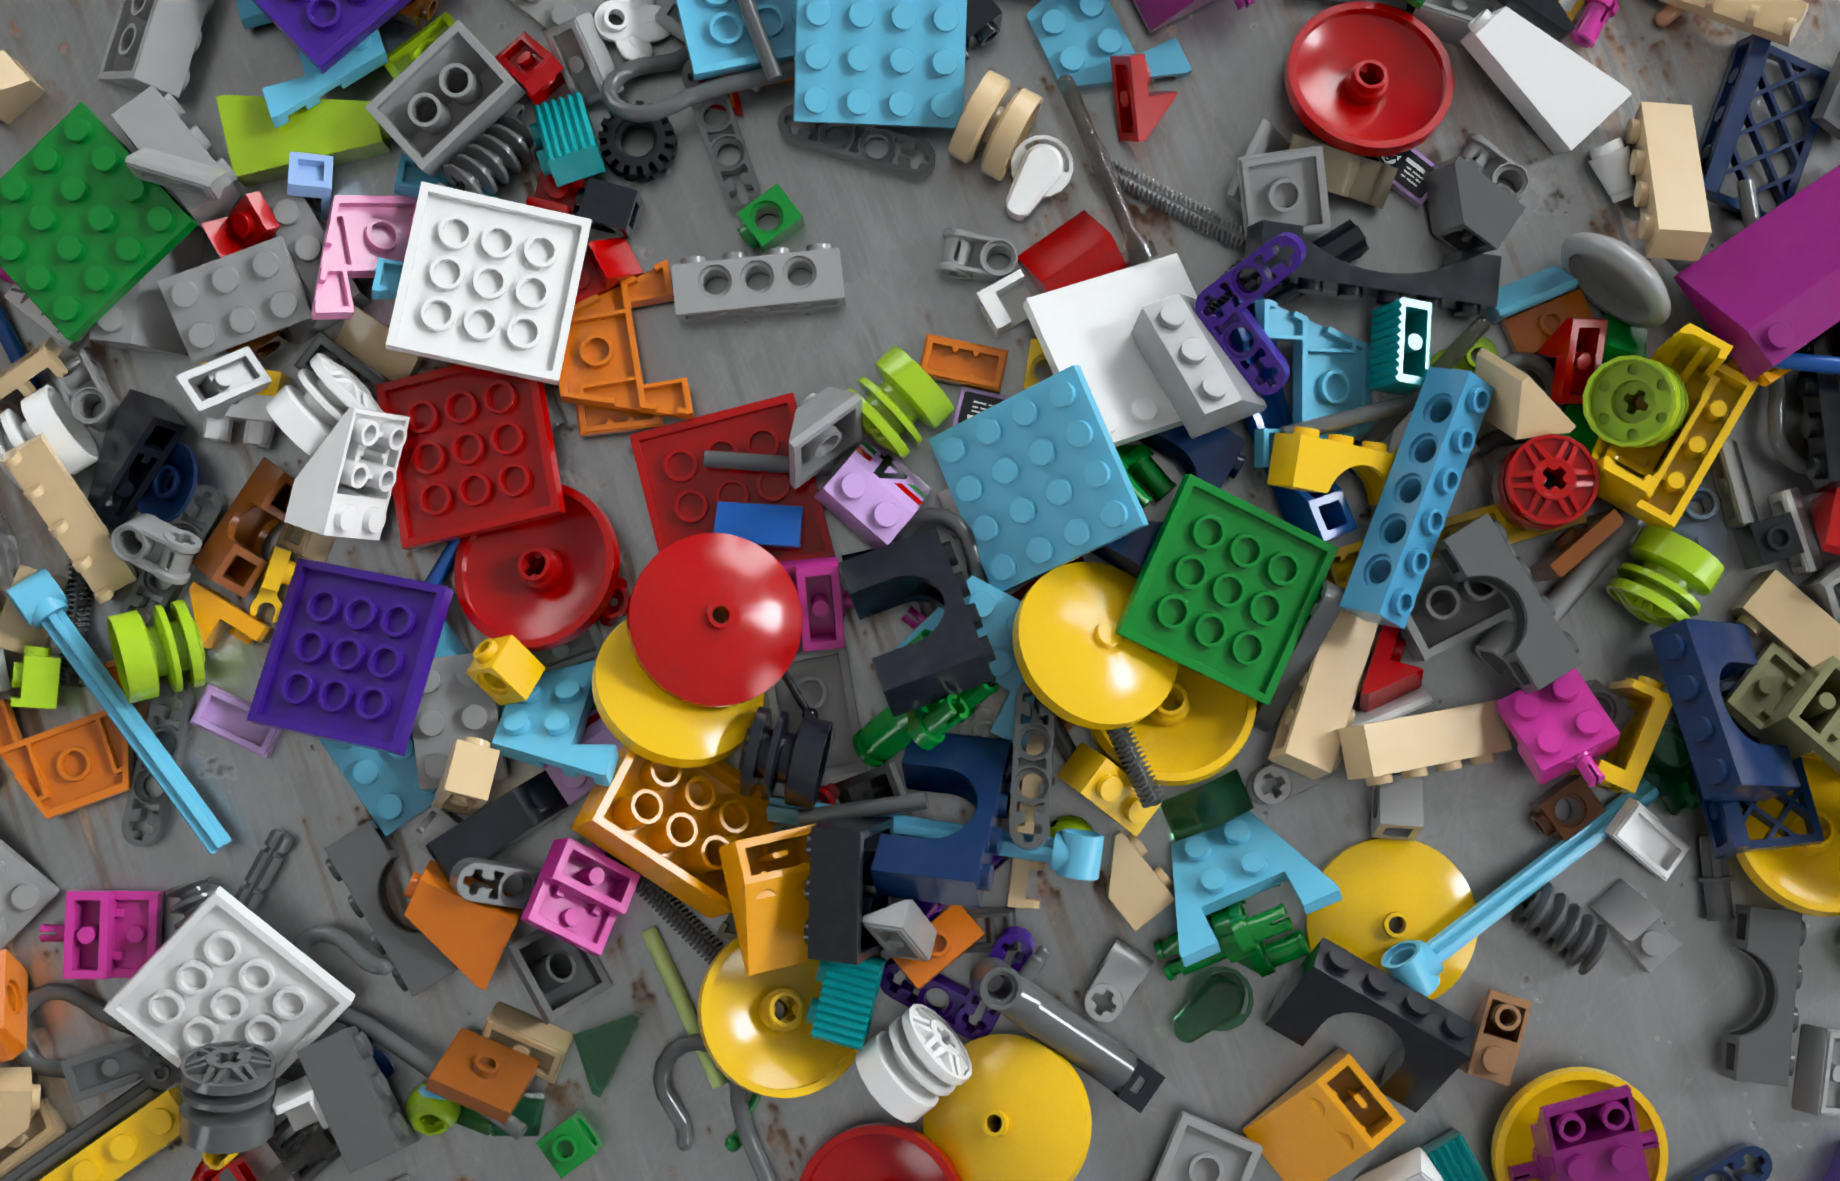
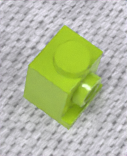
M24 646L22 662L13 663L11 688L20 689L19 695L10 694V707L56 709L61 657L59 655H51L52 647Z

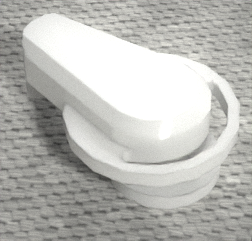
M1036 135L1024 140L1016 148L1011 160V174L1014 180L1006 197V212L1008 216L1014 220L1023 221L1043 198H1049L1060 193L1069 184L1073 174V157L1068 147L1059 139L1048 135ZM1034 141H1049L1058 145L1066 154L1069 162V171L1064 172L1065 159L1062 152L1056 147L1048 144H1037L1027 150L1025 146Z

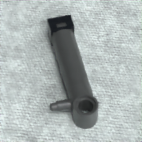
M1039 946L1034 954L1029 956L1019 972L997 957H986L979 960L973 966L969 983L974 993L989 1008L996 1010L1037 1040L1056 1051L1070 1063L1108 1088L1119 1099L1139 1113L1143 1111L1166 1077L1130 1049H1126L1033 983L1045 966V961L1050 956L1049 950ZM1004 975L1002 986L994 992H988L987 986L989 981L994 976Z

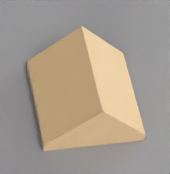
M1483 347L1477 353L1475 375L1495 388L1483 419L1515 440L1551 433H1570L1576 427L1528 374Z

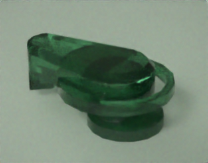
M1664 725L1645 768L1643 777L1658 789L1659 796L1671 815L1678 816L1700 807L1702 802L1696 799L1691 775L1693 774L1689 762L1691 758L1681 728L1675 725Z
M1226 966L1211 967L1201 972L1192 982L1189 1002L1174 1017L1173 1022L1170 1023L1173 1034L1180 1041L1190 1043L1212 1030L1228 1031L1242 1025L1249 1017L1254 1004L1253 989L1247 978L1236 969ZM1246 986L1248 990L1249 1002L1246 1008V1012L1241 1013L1240 1011L1242 1010L1245 999Z

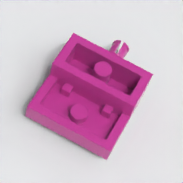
M837 556L779 562L793 581L801 604L802 633L799 647L803 648V652L846 648L843 621L846 608H853L854 605L848 591L844 590L840 581Z
M1576 668L1538 691L1525 694L1520 689L1496 701V710L1518 742V753L1539 785L1575 768H1578L1589 787H1594L1596 783L1598 785L1605 780V775L1602 774L1593 759L1616 749L1620 732Z
M569 837L556 839L552 843L520 920L592 956H601L617 915L626 914L641 874L606 857V851L594 843H591L589 848Z
M66 891L65 925L42 924L39 931L57 933L39 935L41 942H64L62 979L132 978L161 947L163 891Z

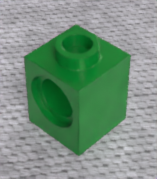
M778 183L737 213L739 222L742 225L737 229L739 235L751 250L758 246L763 253L766 249L779 246L805 226L802 214ZM764 214H774L779 218V223L774 229L764 231L756 226L758 219Z
M579 1109L536 1142L561 1179L596 1154L604 1145Z

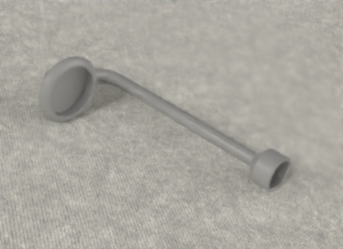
M1587 232L1576 233L1565 239L1561 247V262L1564 270L1577 279V288H1581L1583 295L1598 308L1627 325L1644 329L1661 326L1669 318L1671 302L1668 291L1658 271L1650 263L1655 258H1646L1644 240L1638 238L1631 245H1627L1613 237ZM1665 259L1678 273L1696 262ZM1758 385L1756 387L1749 401L1754 397V395L1760 390L1762 386ZM1621 510L1619 514L1624 519L1623 524L1573 567L1547 596L1554 607L1555 616L1553 617L1558 624L1645 524L1643 521ZM1504 620L1494 625L1476 645L1475 651L1480 659L1496 675L1520 690L1522 688L1502 658L1511 643L1514 631V620Z

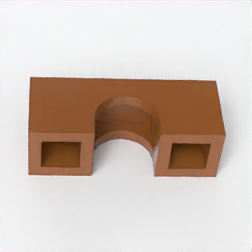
M263 457L192 564L210 580L245 598L268 565V562L261 554L262 545L268 533L277 524L285 520L296 476Z

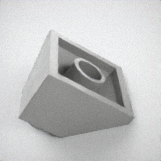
M829 386L819 394H810L799 404L795 411L789 438L790 484L795 489L861 443L862 398L857 393Z

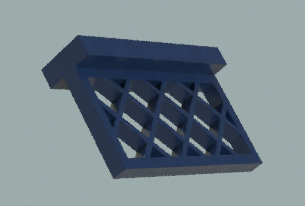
M1753 34L1736 42L1698 147L1706 199L1739 215H1742L1739 197L1732 198L1721 193L1720 189L1725 175L1735 172L1738 181L1749 179L1745 166L1760 161L1769 182L1756 188V194L1771 188L1777 202L1776 207L1795 195L1819 127L1818 124L1811 120V116L1830 74V71L1770 45V40ZM1767 58L1779 64L1785 78L1771 86L1763 70ZM1805 75L1820 82L1815 98L1807 102L1797 80ZM1787 83L1796 107L1781 113L1772 90ZM1762 94L1771 118L1756 124L1750 110V105L1753 98ZM1798 111L1804 124V130L1801 137L1792 140L1783 117ZM1773 122L1782 145L1767 151L1758 128ZM1748 133L1757 156L1742 162L1736 144L1740 136ZM1784 149L1791 166L1788 175L1778 178L1770 155ZM1758 201L1759 212H1760V218H1761V217H1763L1764 215H1766L1767 213L1764 212V211H1762L1761 206H1760L1759 201Z
M1738 681L1720 683L1721 695L1725 698ZM1739 728V730L1750 740L1762 744L1754 736H1750L1748 733ZM1685 743L1715 859L1731 858L1738 853L1815 845L1825 841L1801 757L1792 760L1801 787L1794 789L1790 796L1784 793L1774 797L1784 805L1776 819H1774L1756 806L1758 801L1704 800ZM1790 810L1804 819L1808 834L1797 835L1782 824ZM1750 814L1770 828L1763 839L1749 840L1745 822ZM1776 833L1781 836L1773 838Z

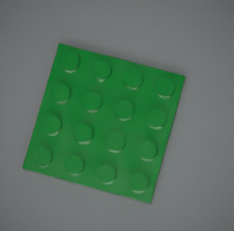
M82 101L0 178V267L63 336L74 343L199 225L162 185L138 179L133 175L125 163L126 157L132 154V152L91 108Z
M1184 474L1119 618L1115 633L1261 704L1269 705L1339 548L1192 474Z

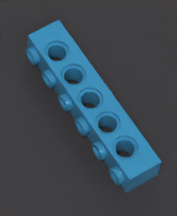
M1429 367L1339 605L1364 621L1405 629L1495 389L1473 372Z

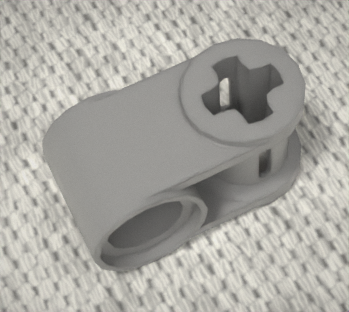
M1471 133L1466 139V147L1459 156L1470 159L1475 157L1477 159L1476 162L1484 170L1482 174L1494 183H1497L1500 179L1511 181L1516 189V200L1520 201L1530 186L1528 171L1501 152L1491 141L1479 134Z
M946 228L943 230L942 237L946 241L942 261L936 265L935 271L937 273L955 279H972L994 284L1018 270V255L1015 246L1005 239L978 235L963 229ZM960 247L958 260L956 261L957 251ZM997 253L1005 254L1011 260L1009 266L1003 270H994L987 262L992 255Z
M84 347L79 350V356L64 363L68 370L66 375L58 378L49 368L48 374L57 390L63 396L72 416L77 421L99 432H106L107 425L118 409L120 402L107 380L101 363L88 347ZM102 401L103 408L101 413L97 417L91 418L93 405Z
M145 513L114 529L111 534L110 544L113 552L120 559L152 573L161 581L175 585H184L190 580L191 571L189 567L194 554L201 550L202 540L191 532L179 529L157 518L155 515ZM135 532L140 536L142 543L136 538Z
M1270 761L1249 774L1246 780V791L1250 799L1259 805H1276L1298 793L1319 785L1333 775L1331 773L1313 780ZM1264 777L1266 779H1275L1276 785L1271 788L1273 794L1262 793L1260 787L1265 784Z
M1117 937L1105 953L1097 967V972L1083 993L1082 1006L1085 1013L1099 1022H1110L1116 1019L1121 1014L1132 994L1135 993L1147 976L1154 960ZM1108 990L1111 993L1108 1000L1113 1004L1112 1008L1109 1011L1101 1009L1099 1013L1094 1012L1096 1003L1091 1000L1095 993L1103 995Z

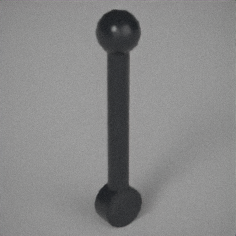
M786 671L781 678L802 710V719L804 716L818 719L819 714L817 710L809 707L790 674Z

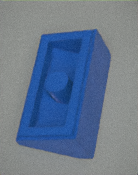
M718 501L714 533H725L742 537L756 543L760 547L800 549L803 507Z

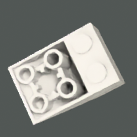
M349 407L295 478L284 522L324 536L380 540L382 528L386 522V512L392 488L396 482V472L402 448L407 438L410 417Z

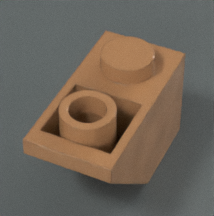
M1488 989L1469 1021L1477 1027L1469 1057L1458 1069L1476 1077L1510 1086L1533 1002Z

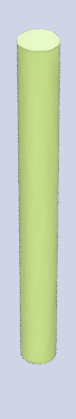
M654 926L641 932L642 938L687 1034L700 1033L696 1010L657 927ZM695 1051L712 1088L715 1089L728 1082L727 1077L714 1064L709 1054Z

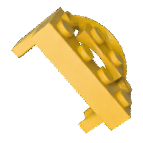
M1689 323L1668 338L1649 359L1671 367L1681 376L1688 390L1689 410L1687 419L1656 470L1654 469L1670 440L1655 447L1631 448L1606 442L1598 436L1591 452L1592 457L1596 461L1600 477L1598 497L1646 524L1660 526L1668 530L1675 528L1759 384L1754 380L1750 382L1745 375L1723 364L1733 348L1732 345ZM1635 395L1632 399V402L1637 406L1635 412L1637 410H1647L1649 404L1644 401V396Z

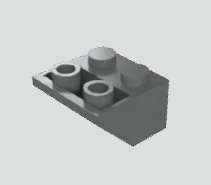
M1460 156L1429 167L1423 174L1428 196L1427 203L1432 234L1456 252L1464 250L1486 253L1497 250L1526 207L1516 200L1517 195L1511 188L1502 183H1494L1482 174L1484 170L1480 164L1468 157Z

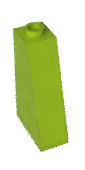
M216 96L232 170L238 176L237 180L246 188L288 178L290 151L333 156V167L392 152L389 141L392 137L365 109V106L371 101L320 99L321 103L309 110L302 107L288 116L289 122L275 128L264 96Z

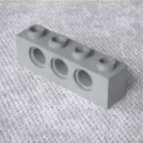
M829 243L810 244L806 246V251L789 252V248L775 247L766 249L764 255L748 257L747 252H729L722 255V260L706 261L704 256H689L680 259L681 264L671 265L675 315L680 323L846 306L840 247L831 248ZM805 268L812 273V278L806 285L796 286L789 281L790 274L795 269ZM762 272L770 277L769 284L762 290H753L747 286L748 279L755 273ZM714 277L725 278L728 281L726 290L717 295L708 293L706 285L710 279Z

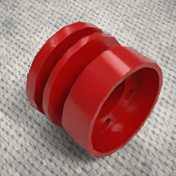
M1551 433L1533 437L1504 456L1494 471L1491 490L1495 506L1506 521L1521 530L1543 532L1572 522L1588 511L1597 496L1600 477L1596 461L1584 445L1569 436ZM1552 473L1556 477L1552 483L1554 487L1546 489L1543 485L1547 479L1545 475Z

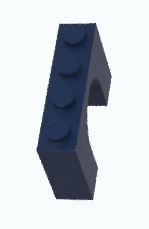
M1182 425L1138 440L1173 461L1183 475L1192 474L1220 489L1227 476L1232 479L1236 477L1246 460V457L1240 453L1247 440L1225 427L1192 439L1185 426ZM1148 521L1149 525L1091 553L1137 579L1163 522Z
M1685 618L1649 635L1704 800L1766 801L1801 787L1787 745L1759 744L1750 740L1735 725L1723 702L1720 680L1727 679L1758 665L1745 625Z
M945 733L944 740L932 750H925L914 741L906 746L901 764L907 789L956 795L973 804L976 811L971 820L962 829L942 838L925 839L881 833L870 869L876 895L980 908L984 891H991L993 885L994 866L991 864L993 854L999 855L1002 849L1003 829L1000 828L1002 819H1008L1010 816L1011 793L1009 791L1012 779V740Z

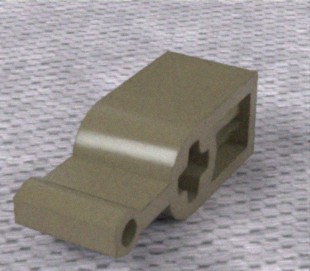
M1293 131L1287 150L1313 145L1323 146L1328 192L1383 209L1396 176L1397 167L1362 155L1342 151L1326 142Z

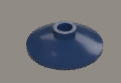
M177 442L136 504L141 514H152L168 523L179 517L187 508L194 495L198 480L196 457L189 446L182 442Z

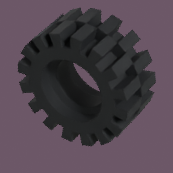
M636 100V105H644V102ZM610 113L611 117L609 119L603 118L601 122L603 130L598 132L599 148L607 165L611 167L617 176H624L626 181L633 182V179H638L640 183L647 182V177L653 176L655 180L661 177L659 172L662 169L667 172L671 167L669 161L671 158L675 160L677 139L668 117L657 121L640 123L623 120ZM635 127L646 128L654 137L651 150L639 157L627 154L622 148V139L625 133Z

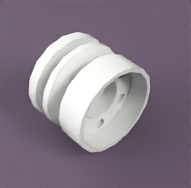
M317 353L310 360V365L315 373L307 368H302L298 372V378L305 387L306 393L291 385H285L266 404V410L274 422L310 457L314 455L349 407L383 412L368 388L352 372L338 365L322 353Z
M46 384L20 402L25 419L9 408L0 414V468L21 491L23 489L10 470L5 469L1 463L2 455L43 433L70 474L76 475L99 459V449L85 424L77 421L72 416L63 396L50 385Z
M913 1004L903 1013L902 1017H897L889 1025V1031H880L864 1045L861 1051L858 1050L856 1052L858 1071L871 1095L893 1117L905 1123L917 1121L936 1105L939 1096H948L957 1085H962L972 1074L971 1060L958 1035L941 1016L923 1004Z

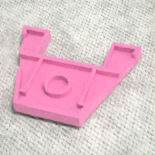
M334 195L330 202L311 310L312 320L350 319L354 314V306L348 278H374L378 258L404 262L418 198L410 196Z

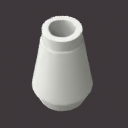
M1618 137L1589 149L1591 160L1588 163L1611 197L1612 202L1616 203L1634 196L1635 180L1634 175H1630L1629 171L1631 157L1629 145L1624 146L1622 138Z

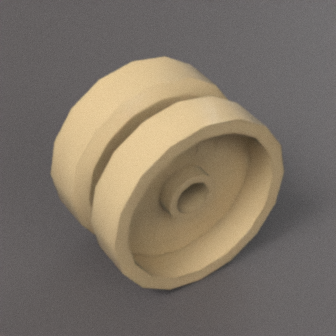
M990 70L983 77L968 100L952 136L948 154L967 164L974 160L984 145L987 144L981 158V172L1001 181L1011 168V160L1016 148L1027 139L1038 116L1044 97L1027 88H1023L1014 94L1005 108L1004 106L1011 89L1010 79Z

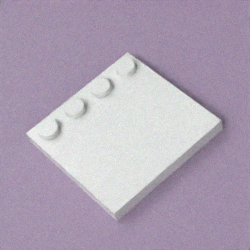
M421 181L387 336L386 349L558 385L592 219Z
M1177 253L1026 298L1023 304V308L1053 375L1072 365H1080L1115 447L1183 425L1131 335L1142 307L1177 294L1197 299L1194 288Z
M219 886L114 995L103 1010L177 1068L180 1067L182 1058L190 1051L206 1044L223 1041H244L261 1045L270 1050L276 1058L274 1077L277 1080L298 1058L297 1051L311 1045L352 1004L355 994Z

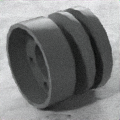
M223 1041L196 1048L182 1058L179 1067V1077L181 1079L179 1093L183 1100L179 1109L180 1136L186 1145L195 1150L210 1154H233L256 1148L273 1136L276 1124V1114L272 1108L274 1102L273 1094L276 1087V1078L274 1077L276 1058L270 1050L261 1045L244 1041Z

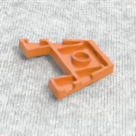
M668 260L653 265L652 270L638 277L633 275L621 281L620 286L600 296L595 294L575 304L559 379V391L562 402L682 419H694L687 377L648 384L643 383L632 308L674 301Z
M114 659L103 663L122 689ZM9 699L0 700V756L15 774L13 777L46 819H53L130 791L134 775L133 749L104 710L23 739L13 708L10 707Z

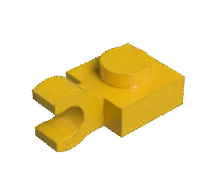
M272 546L267 561L268 565L264 570L258 593L249 606L250 615L256 616L258 607L262 603H271L274 607L271 621L277 623L282 609V603L277 597V592H279L281 584L289 586L296 566V562L289 560L291 551Z

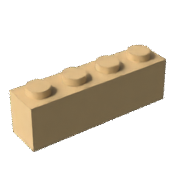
M1641 102L1635 118L1628 120L1625 130L1626 144H1631L1632 148L1629 171L1630 175H1635L1636 178L1634 206L1640 207L1641 214L1638 224V237L1644 240L1646 258L1699 261L1712 231L1692 105Z
M1776 569L1760 572L1728 610L1738 618L1735 621L1736 624L1745 625L1749 636L1754 638L1759 636L1767 644L1774 642L1805 670L1832 656L1840 661V624Z
M1341 609L1284 708L1268 760L1313 780L1331 774L1336 770L1343 755L1342 748H1340L1341 743L1338 729L1350 727L1355 717V709L1352 708L1356 694L1361 691L1367 674L1365 665L1368 656L1376 647L1379 632L1377 631L1378 624L1364 621L1349 611Z
M1497 700L1339 728L1338 732L1347 779L1365 778L1367 786H1374L1393 782L1392 774L1401 772L1402 779L1428 775L1427 767L1435 765L1436 772L1462 768L1461 760L1468 758L1470 766L1495 762V753L1512 750L1508 727L1496 710Z

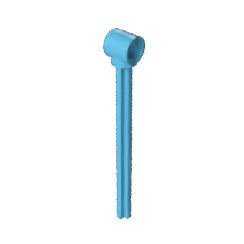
M43 567L6 590L5 592L24 620L36 629L42 627L45 629L209 854L213 855L217 851L219 852L232 842V838L134 705L127 702L123 690L67 616L66 611L69 609L68 600L50 573Z
M1642 778L1635 793H1622L1604 807L1606 809L1604 813L1566 840H1560L1426 943L1419 939L1417 941L1406 940L1390 947L1381 958V965L1385 972L1417 992L1422 993L1424 996H1429L1437 989L1440 983L1438 974L1443 971L1441 963L1607 838L1609 835L1604 830L1629 797L1638 800L1643 806L1647 807L1658 799V789L1652 786L1647 778Z
M771 796L766 814H768L767 821L799 825L798 810L805 808L785 804L784 797ZM816 802L815 807L828 806L832 804ZM899 814L875 816L894 818L893 835L936 839L951 835L966 825ZM1061 829V832L1056 831L1055 837H1048L1047 842L1041 848L1027 851L1021 849L1013 842L1008 830H1003V844L999 856L1051 863V870H1056L1055 873L1059 876L1093 881L1099 879L1104 835L1082 829ZM1021 833L1025 837V842L1033 841L1035 834Z

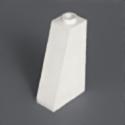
M1507 6L1490 12L1488 9L1483 10L1468 23L1467 26L1471 31L1460 40L1554 155L1572 151L1632 95L1624 85Z

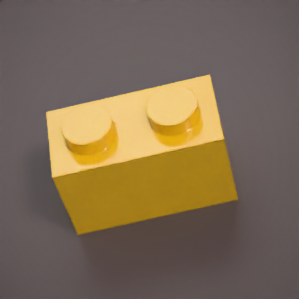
M1083 742L1080 743L1056 775V777L1103 814L1136 837L1162 804L1143 808L1141 806L1142 803L1139 801L1140 798L1137 797V793H1135V789L1127 777L1128 774Z

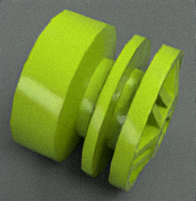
M894 345L874 363V367L883 382L877 386L871 380L861 376L857 379V383L867 395L865 399L861 397L862 429L876 444L891 451L895 456L903 460L910 453V450L900 436L903 434L918 446L922 442V437L913 423L919 419L922 423L935 430L955 411V408L942 389L920 365L901 348ZM850 387L846 390V391H850V392L857 393L856 391H854V390L851 389Z
M1637 355L1618 356L1600 365L1588 379L1582 395L1583 414L1591 430L1604 441L1621 447H1655L1670 440L1683 426L1689 410L1688 390L1681 376L1667 364ZM1635 395L1644 396V401L1649 404L1646 411L1637 410L1635 412L1637 406L1632 402Z
M1648 524L1642 527L1629 548V554L1639 565L1626 562L1621 563L1617 568V573L1621 578H1611L1606 586V591L1616 602L1637 618L1664 629L1685 618L1691 619L1689 616L1699 614L1701 604L1690 593L1701 596L1710 595L1724 573V566L1714 555L1690 539L1663 527Z
M183 599L170 603L172 622H169L161 604L153 606V626L150 627L145 626L137 610L107 617L109 641L116 670L125 698L129 704L159 697V677L166 675L168 683L175 693L183 691L182 671L185 672L192 688L205 685V651L197 623L191 617Z

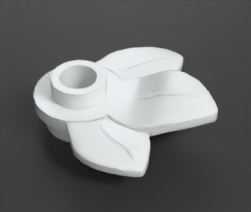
M609 0L602 3L594 14V23L600 36L609 42H614L620 55L628 61L653 56L651 43L661 41L672 35V33L655 22V14L661 8L659 5L653 4L655 0ZM612 14L618 15L622 19V24L613 25L609 21L608 16Z

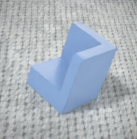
M290 151L287 195L320 198V219L327 220L332 192L333 156Z

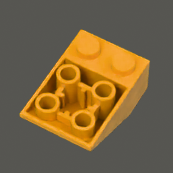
M816 824L738 840L718 847L747 976L813 960L808 959V945L804 942V927L809 919V901L805 898V884L810 875V858L806 853V841L811 832V827Z
M1339 1047L1241 1130L1250 1140L1263 1146L1261 1154L1283 1181H1325L1373 1150L1406 1121L1350 1053Z

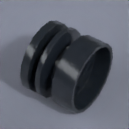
M759 706L755 719L746 732L739 763L741 776L740 794L752 797L758 779H763L761 799L770 800L777 783L785 784V804L814 810L826 767L833 722L804 716L796 734L790 733L789 713L780 711L775 728L771 729L772 709Z

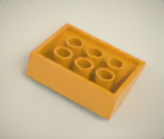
M623 745L618 751L619 759L611 785H594L570 829L710 919L732 913L718 847L734 841L772 833L776 822L767 821L768 814H766L769 800L761 799L762 786L757 783L752 797L741 795L740 771L724 760L701 767H672L645 759Z

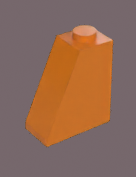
M429 860L423 874L414 872L403 896L411 900L404 915L475 986L486 990L504 948L517 924L522 909L464 899L453 890L437 863ZM465 876L463 880L469 888L472 882L483 883L469 876ZM503 891L505 896H513Z

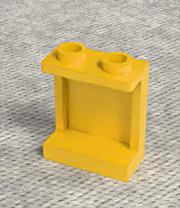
M1641 675L1638 680L1626 677L1625 680L1609 683L1607 689L1626 698L1628 701L1627 705L1636 714L1620 732L1617 748L1606 753L1604 760L1593 759L1602 774L1605 775V780L1598 785L1596 783V787L1607 792H1636L1673 705L1670 695L1663 692L1664 684ZM1578 768L1571 770L1570 775H1581Z

